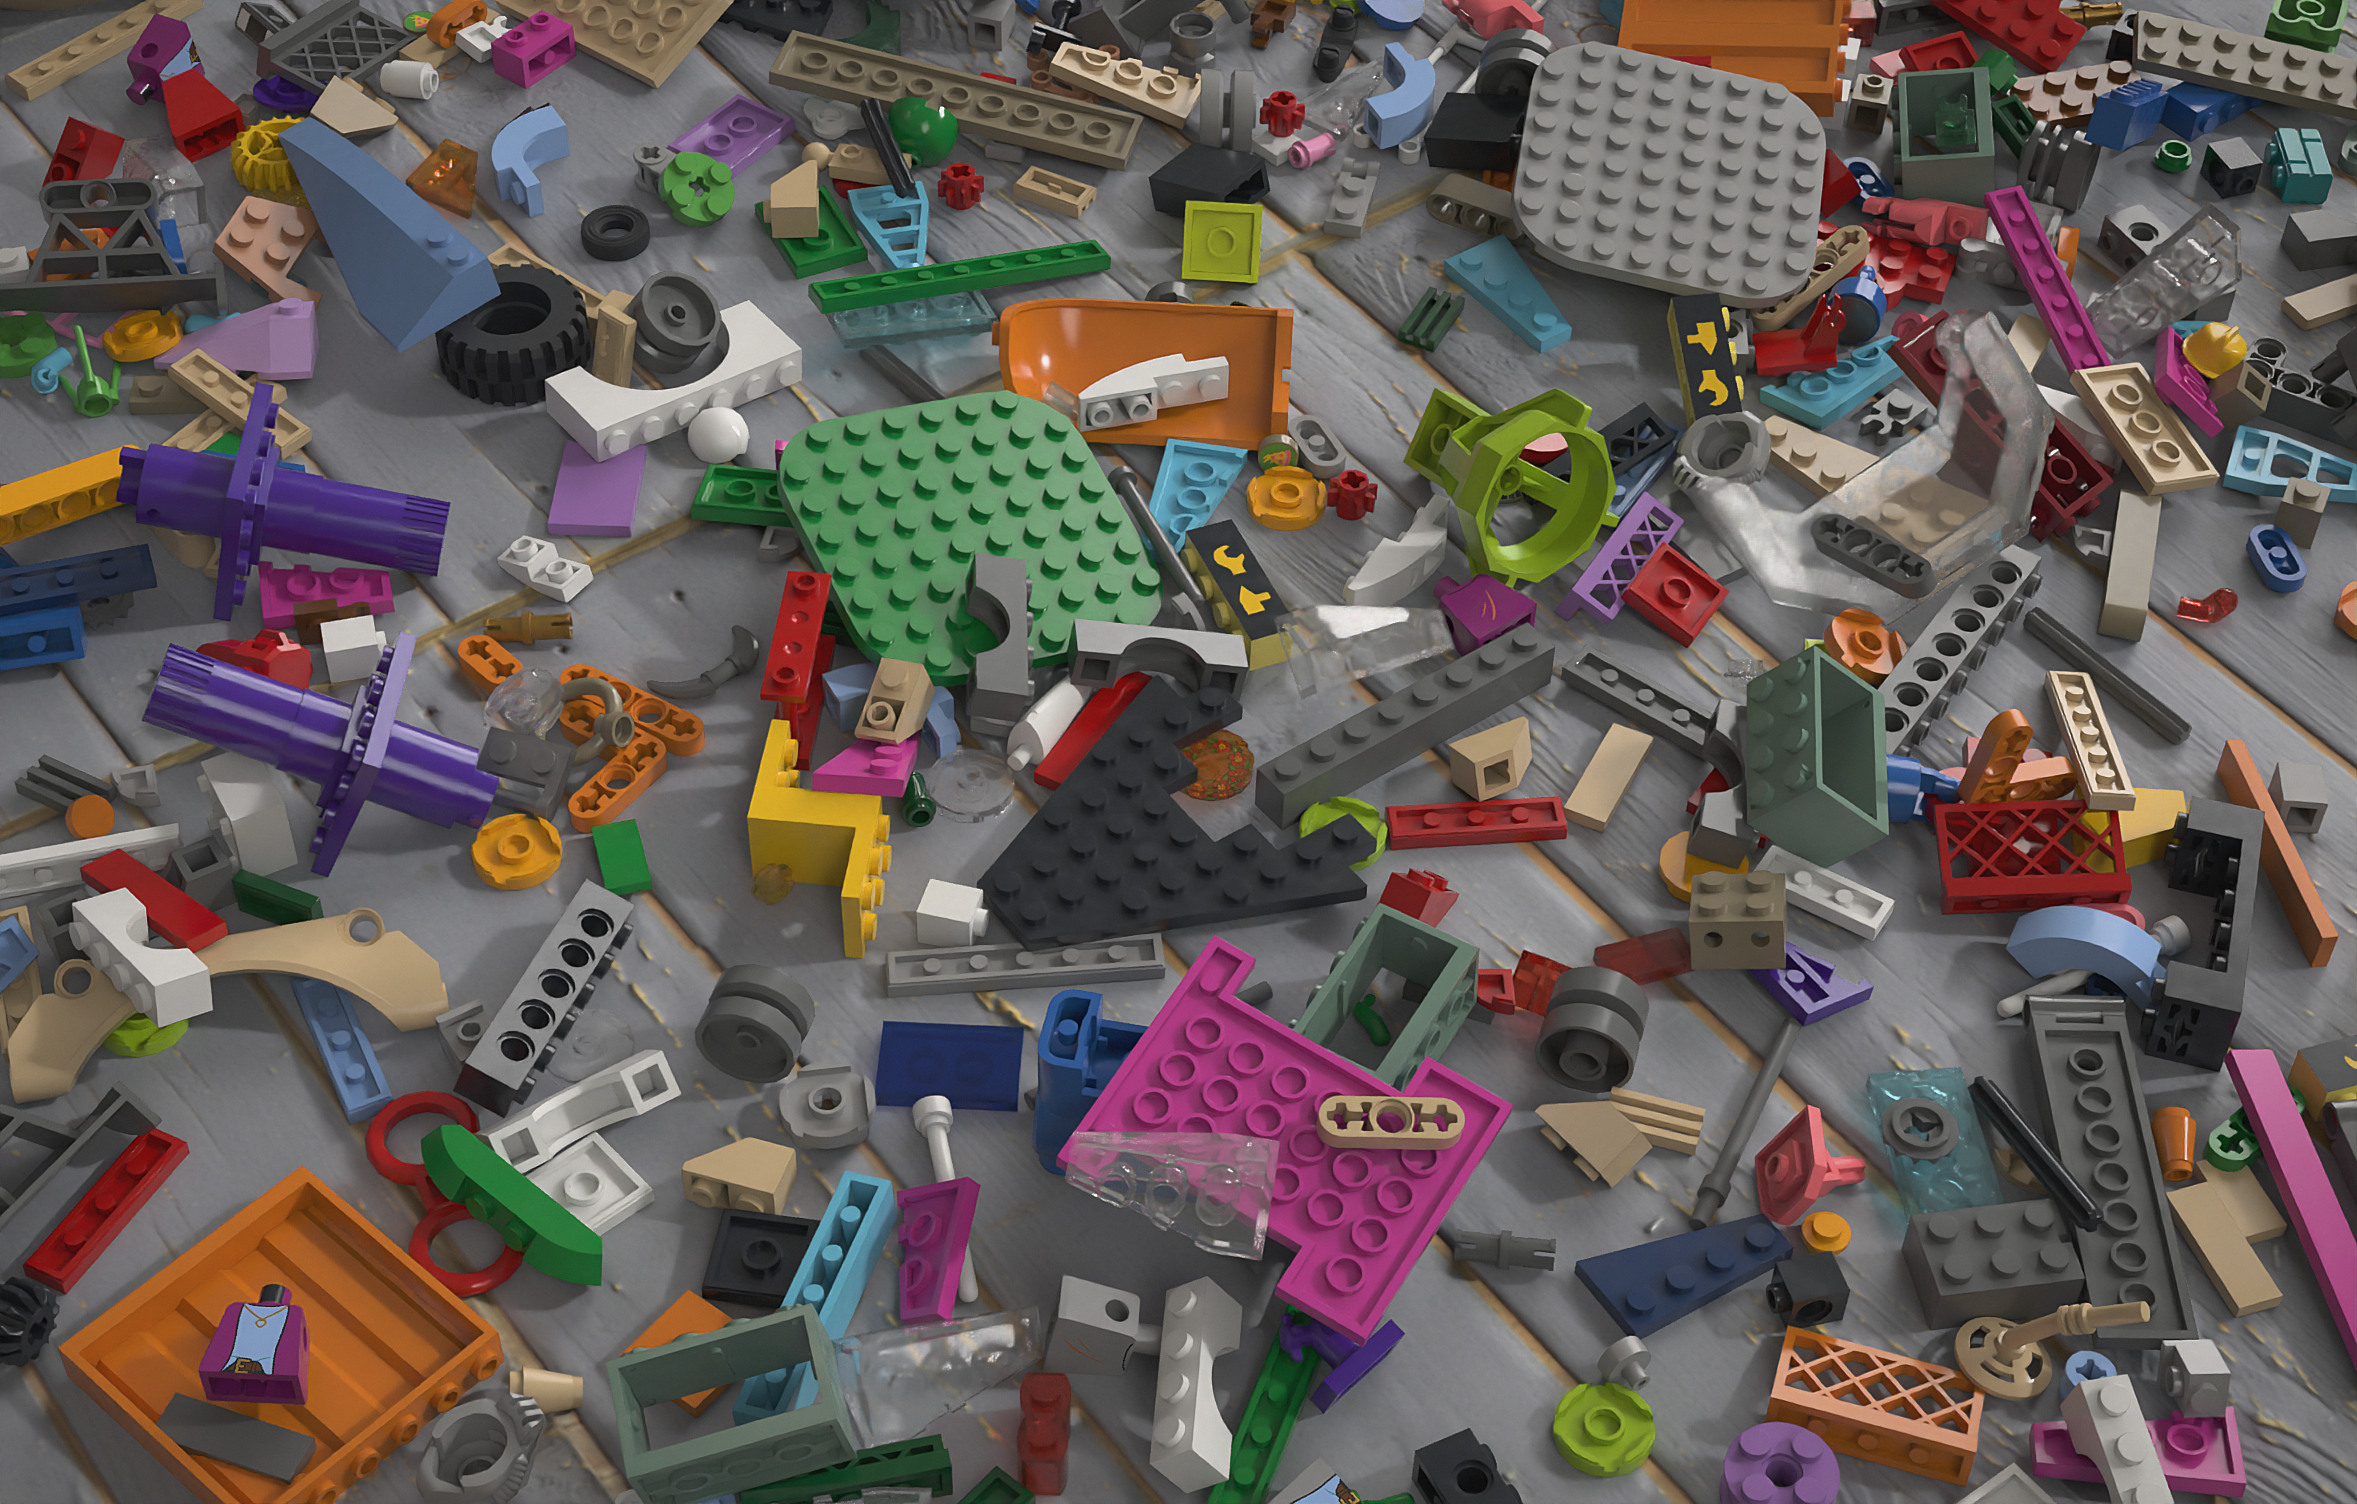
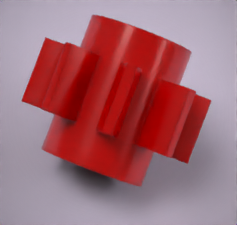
M1276 91L1270 95L1269 99H1263L1259 123L1268 124V132L1276 137H1288L1295 132V129H1302V121L1305 119V104H1297L1295 94L1289 91Z
M952 164L946 171H941V180L937 181L938 197H946V205L953 209L967 210L973 207L975 202L981 201V193L984 192V176H975V168L969 164Z
M1344 471L1339 475L1338 479H1330L1327 507H1336V513L1342 519L1349 521L1359 520L1365 516L1366 511L1374 512L1378 485L1376 483L1369 484L1367 474L1361 471Z

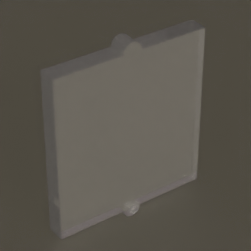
M365 800L337 859L344 857L370 870L419 819Z

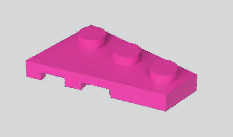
M259 562L258 572L265 629L273 630L296 626L293 603L337 598L338 607L348 606L356 602H369L371 615L395 612L389 571L338 567L331 573L312 571L311 565L295 564L292 570L274 568L272 562Z

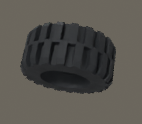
M501 264L499 268L492 269L501 294L435 332L440 366L450 384L473 400L479 397L483 403L494 405L495 402H501L504 406H516V403L526 402L527 405L538 403V399L546 397L545 379L578 366L584 370L587 367V362L591 356V344L586 304L578 288L561 274L556 276L551 269L542 267L539 270L535 269L531 264H521L520 267Z

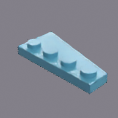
M1504 233L1444 260L1443 272L1540 354L1570 340L1572 327Z

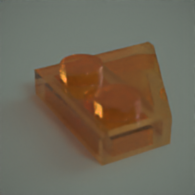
M446 138L406 179V184L413 185L414 192L422 199L469 220L472 217L478 153Z

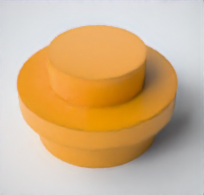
M1819 1211L1806 1217L1802 1224L1801 1237L1806 1249L1812 1255L1832 1251L1834 1257H1836L1848 1247L1851 1239V1229L1841 1216L1828 1211Z

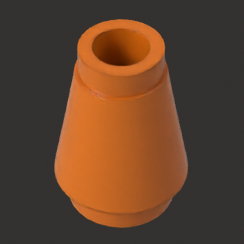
M2164 1107L2152 1113L2150 1125L2163 1178L2170 1182L2186 1181L2193 1176L2192 1167L2197 1124L2191 1118L2190 1112L2185 1108Z

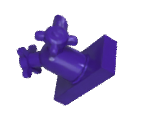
M1289 1313L1281 1316L1282 1327L1279 1331L1281 1348L1290 1353L1291 1359L1294 1362L1302 1361L1300 1347L1311 1345L1333 1370L1321 1382L1310 1398L1323 1414L1382 1362L1405 1335L1395 1322L1390 1319L1362 1347L1314 1318L1310 1320L1308 1325H1295Z

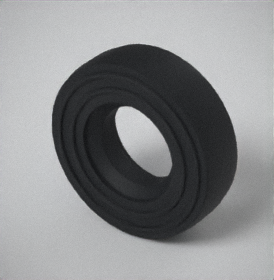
M608 205L593 210L583 219L581 224V240L587 253L597 259L612 262L624 261L638 256L648 247L650 227L646 216L640 210L626 205ZM611 229L630 231L621 237L601 235L603 232Z

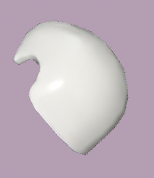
M720 406L702 410L692 419L688 430L690 450L700 460L712 464L727 462L735 458L737 454H745L748 439H750L748 427L742 416L733 409Z

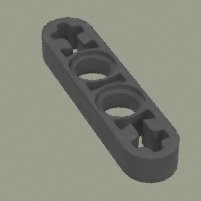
M1836 513L1824 515L1818 518L1811 526V535L1818 551L1905 598L1919 599L1925 597L1936 587L1937 580L1931 563L1927 559L1843 515ZM1862 544L1868 545L1861 551L1850 552V550L1856 546ZM1889 559H1896V561L1889 566L1877 567L1883 561Z

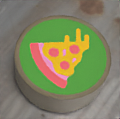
M430 11L412 12L403 19V28L420 38L426 34L428 21L434 13Z
M1273 434L1261 441L1258 449V462L1263 470L1277 466H1297L1299 448L1291 437L1284 434Z

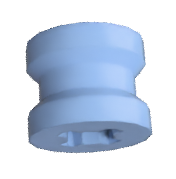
M2080 1351L2073 1354L2067 1360L2064 1375L2059 1383L2058 1395L2060 1401L2063 1402L2080 1381L2117 1376L2115 1366L2108 1358L2097 1352Z

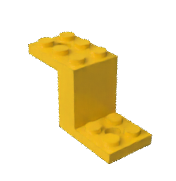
M772 719L747 815L753 879L843 887L841 906L845 957L863 959L867 940L874 941L876 937L877 913H873L874 906H882L885 881L880 879L882 872L889 873L891 866L892 847L884 845V842H887L889 838L890 815L883 814L882 796L812 791V789L800 788V770H793V766L797 762L798 741L791 739L790 721Z

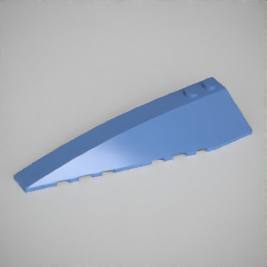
M311 117L278 134L360 316L399 353L405 351L501 294L488 257L412 189L356 145Z

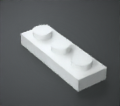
M1774 845L1770 847L1754 870L1785 873L1787 902L1871 941H1874L1893 912L1895 900Z

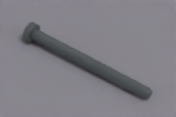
M1129 466L1115 468L1107 478L1115 494L1122 495L1181 593L1184 592L1197 609L1201 608L1204 604V596L1136 488L1137 476Z

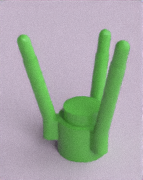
M76 325L74 326V334L84 378L81 379L77 386V391L64 374L58 375V380L72 400L76 413H84L89 417H101L108 414L113 405L120 403L118 388L123 362L113 361L110 386L100 376L94 375L82 328Z

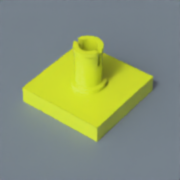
M1186 200L1182 279L1258 283L1263 205Z

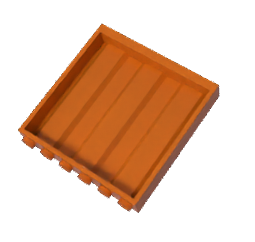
M1624 0L1617 47L1660 57L1711 56L1712 69L1769 81L1770 83L1782 84L1789 92L1801 99L1817 117H1833L1835 102H1842L1843 80L1837 79L1838 74H1845L1846 52L1840 51L1841 46H1848L1849 24H1844V18H1851L1852 0Z
M303 1165L57 1347L67 1376L203 1504H334L340 1494L359 1479H364L371 1475L383 1459L399 1446L407 1445L413 1441L425 1425L440 1413H446L451 1410L462 1395L478 1382L485 1381L493 1376L504 1362L500 1336L496 1329ZM268 1284H278L288 1288L292 1293L290 1305H298L303 1308L309 1330L308 1394L306 1405L207 1400L198 1370L227 1307L234 1302L258 1303L262 1287ZM175 1393H179L315 1438L317 1449L303 1473L295 1476L291 1485L205 1456L188 1455L156 1423Z

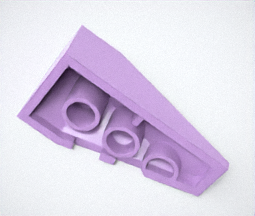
M287 298L279 303H272L183 335V338L177 345L165 353L155 356L153 361L154 368L168 370L169 366L196 348H199L236 376L240 374V371L245 370L258 372V379L264 380L312 378L320 346L314 301Z

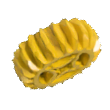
M287 115L284 119H277L275 116L270 121L260 119L258 125H247L246 132L237 133V140L231 142L230 162L239 185L246 186L248 192L258 191L260 197L267 194H272L274 198L282 194H287L291 197L292 193L296 192L305 194L278 137L279 133L305 120L304 117L294 120L290 115Z

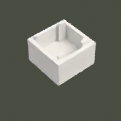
M231 751L200 762L203 775L197 777L198 787L201 792L208 791L213 813L206 816L208 825L211 830L219 828L232 854V857L228 860L232 866L233 873L243 869L263 877L298 864L284 801L263 762Z

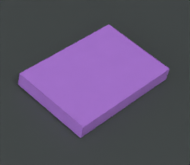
M737 94L670 144L667 149L675 154L683 151L701 153L715 159L717 162H723L730 168L732 180L796 131L795 120Z
M565 441L547 522L548 533L555 535L631 537L648 455L647 445L639 444L621 454L598 463L577 441Z

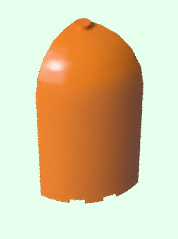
M1050 298L1011 304L1003 310L1000 322L993 321L992 346H999V363L1004 390L1035 399L1050 406L1060 414L1067 416L1078 431V394L1106 376L1145 361L1180 353L1186 362L1222 356L1226 358L1229 364L1228 398L1157 409L1156 420L1080 432L1085 442L1166 446L1168 438L1258 451L1261 441L1267 436L1273 434L1287 435L1290 382L1282 381V369L1290 370L1294 309L1093 298Z

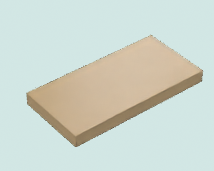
M2140 362L2074 370L2069 381L2149 496L2215 486L2220 475L2172 407L2157 395L2154 389L2156 385Z

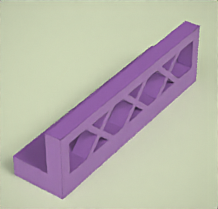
M1645 491L1554 612L1568 622L1576 610L1582 607L1604 625L1608 626L1625 603L1620 598L1660 544L1663 541L1667 544L1684 520ZM1651 513L1669 527L1667 531H1652L1647 515ZM1629 541H1644L1648 555H1633ZM1611 566H1626L1630 580H1615ZM1592 590L1607 591L1612 605L1610 609L1590 596V592Z

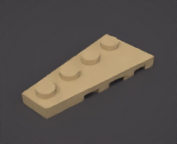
M1063 42L1050 64L1048 74L1065 82L1077 85L1101 97L1113 100L1132 110L1139 111L1182 130L1198 102L1201 92L1200 74H1196L1195 78L1192 79L1178 75V69L1163 66L1162 71L1142 67L1141 60L1128 57V60L1117 61L1111 59L1108 52Z

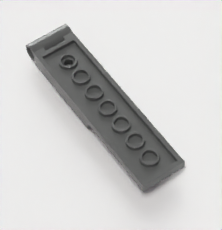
M2025 995L2022 1008L2023 1026L2025 1031L2028 1032L2025 1043L2046 1145L2101 1208L2105 1216L2104 1222L2097 1226V1230L2089 1233L2085 1229L2078 1228L2067 1215L2073 1248L2085 1276L2082 1287L2084 1302L2090 1303L2092 1307L2145 1301L2150 1309V1319L2148 1322L2096 1328L2095 1332L2091 1333L2094 1349L2161 1350L2162 1340H2199L2126 1021L2123 998L2121 996Z

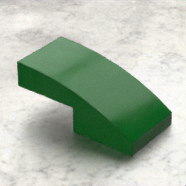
M630 819L591 827L593 844L599 861L604 888L616 895L652 889L648 865L636 820Z

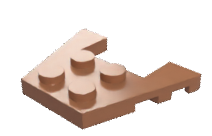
M247 195L215 241L212 253L249 283L255 281L269 292L268 299L273 303H279L287 298H298L302 301H314L315 312L318 309L323 295L288 279L314 238L327 244L313 211Z

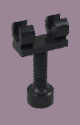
M1054 0L1051 12L1055 19L1053 27L1035 22L1026 52L1039 56L1041 48L1057 53L1063 42L1080 46L1083 38L1066 31L1069 20L1080 15L1082 9L1081 1Z

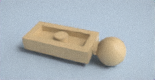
M813 142L808 144L802 151L801 159L803 164L808 160H817L818 172H822L829 167L830 178L881 186L892 185L879 154L874 148L839 143L834 153L830 152L824 144ZM902 153L909 169H911V154Z

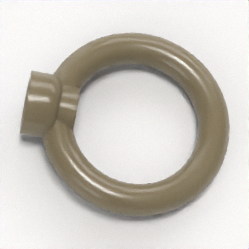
M593 677L579 678L556 688L540 703L533 714L528 736L546 740L548 724L558 709L576 697L595 695L603 700L605 714H600L595 719L593 725L594 735L586 743L574 749L577 754L572 768L594 759L608 745L615 747L627 746L634 735V720L629 713L623 712V704L618 691L605 680Z

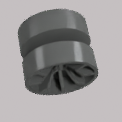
M1584 966L1562 973L1552 986L1545 1018L1542 1022L1535 1047L1536 1060L1541 1069L1559 1084L1589 1093L1610 1092L1612 1086L1621 1088L1628 1083L1633 1075L1639 1052V1042L1642 1039L1649 1013V1002L1644 991L1627 976L1607 968Z

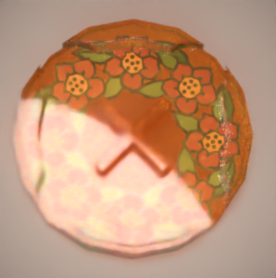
M1221 729L1180 750L1198 768V781L1179 790V792L1193 799L1204 801L1226 800L1242 793L1251 783L1255 763L1253 752L1251 754V751L1248 749V743L1241 736L1229 730Z

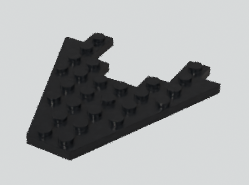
M1157 675L1149 681L978 880L977 889L983 890V902L1020 944L1028 952L1360 901L1366 898L1368 885L1349 866L1375 853L1377 839L1348 813L1280 850H1277L1251 823L1214 842L1170 795L1198 781V768L1180 750L1241 720L1243 706L1217 681L1181 698Z

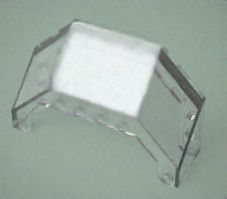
M1960 309L1943 320L1936 328L1934 335L1935 345L1948 367L1935 423L1798 514L1766 508L1749 485L1737 481L1729 482L1727 479L1719 476L1706 477L1686 490L1707 526L1773 603L1839 616L1843 610L1848 608L1863 609L1882 618L1884 621L1881 625L1889 626L2028 534L2032 517L2029 516L2035 491L2039 490L2046 461L2043 457L2049 433L2052 434L2056 416L1992 310ZM1840 514L1922 556L1931 563L1937 580L1935 589L1927 596L1919 599H1908L1818 551L1810 531L1812 524L1824 515ZM1862 544L1856 546L1853 549H1851L1850 552L1861 551L1868 545ZM1889 559L1883 561L1877 567L1889 566L1892 563H1894L1896 559Z

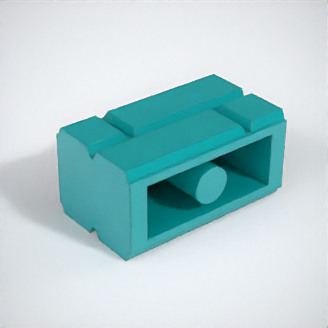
M2278 128L2274 132L2272 143H2267L2264 152L2265 164L2272 166V187L2279 189L2284 203H2301L2304 200L2306 204H2323L2327 200L2333 181V174L2318 130L2300 129L2296 132L2294 128Z

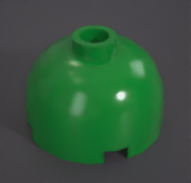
M904 97L893 102L886 116L902 153L911 154V168H925L940 164L951 154L956 145L959 134L958 120L952 113L940 105L936 111L926 107L928 100Z

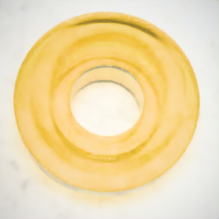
M769 864L765 866L753 878L752 895L756 900H763L766 905H773L781 901L795 886V881L791 878L792 870L786 864L778 866Z

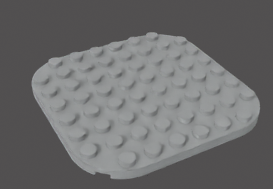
M1596 41L1567 46L1547 56L1534 73L1528 95L1511 197V214L1521 235L1525 233L1536 244L1534 250L1548 260L1565 268L1683 296L1719 293L1721 304L1737 308L1758 309L1775 306L1778 300L1789 295L1794 297L1800 292L1814 266L1826 153L1825 133L1815 113L1782 84L1770 83L1744 75L1601 44Z

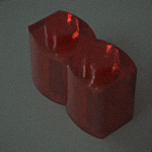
M1028 1372L1020 1388V1426L1017 1433L1018 1482L1035 1495L1060 1496L1067 1485L1069 1476V1438L1071 1434L1070 1383L1065 1373Z

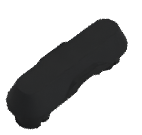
M1340 4L1334 8L1333 16L1326 22L1320 45L1312 62L1315 73L1319 80L1324 83H1332L1343 71L1346 61L1349 60L1353 49L1358 21L1353 17V8L1347 4Z

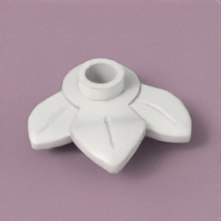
M810 97L804 105V115L812 121L813 132L824 139L835 140L846 134L848 130L866 127L860 113L861 108L858 109L853 104L837 100L827 104L820 99Z

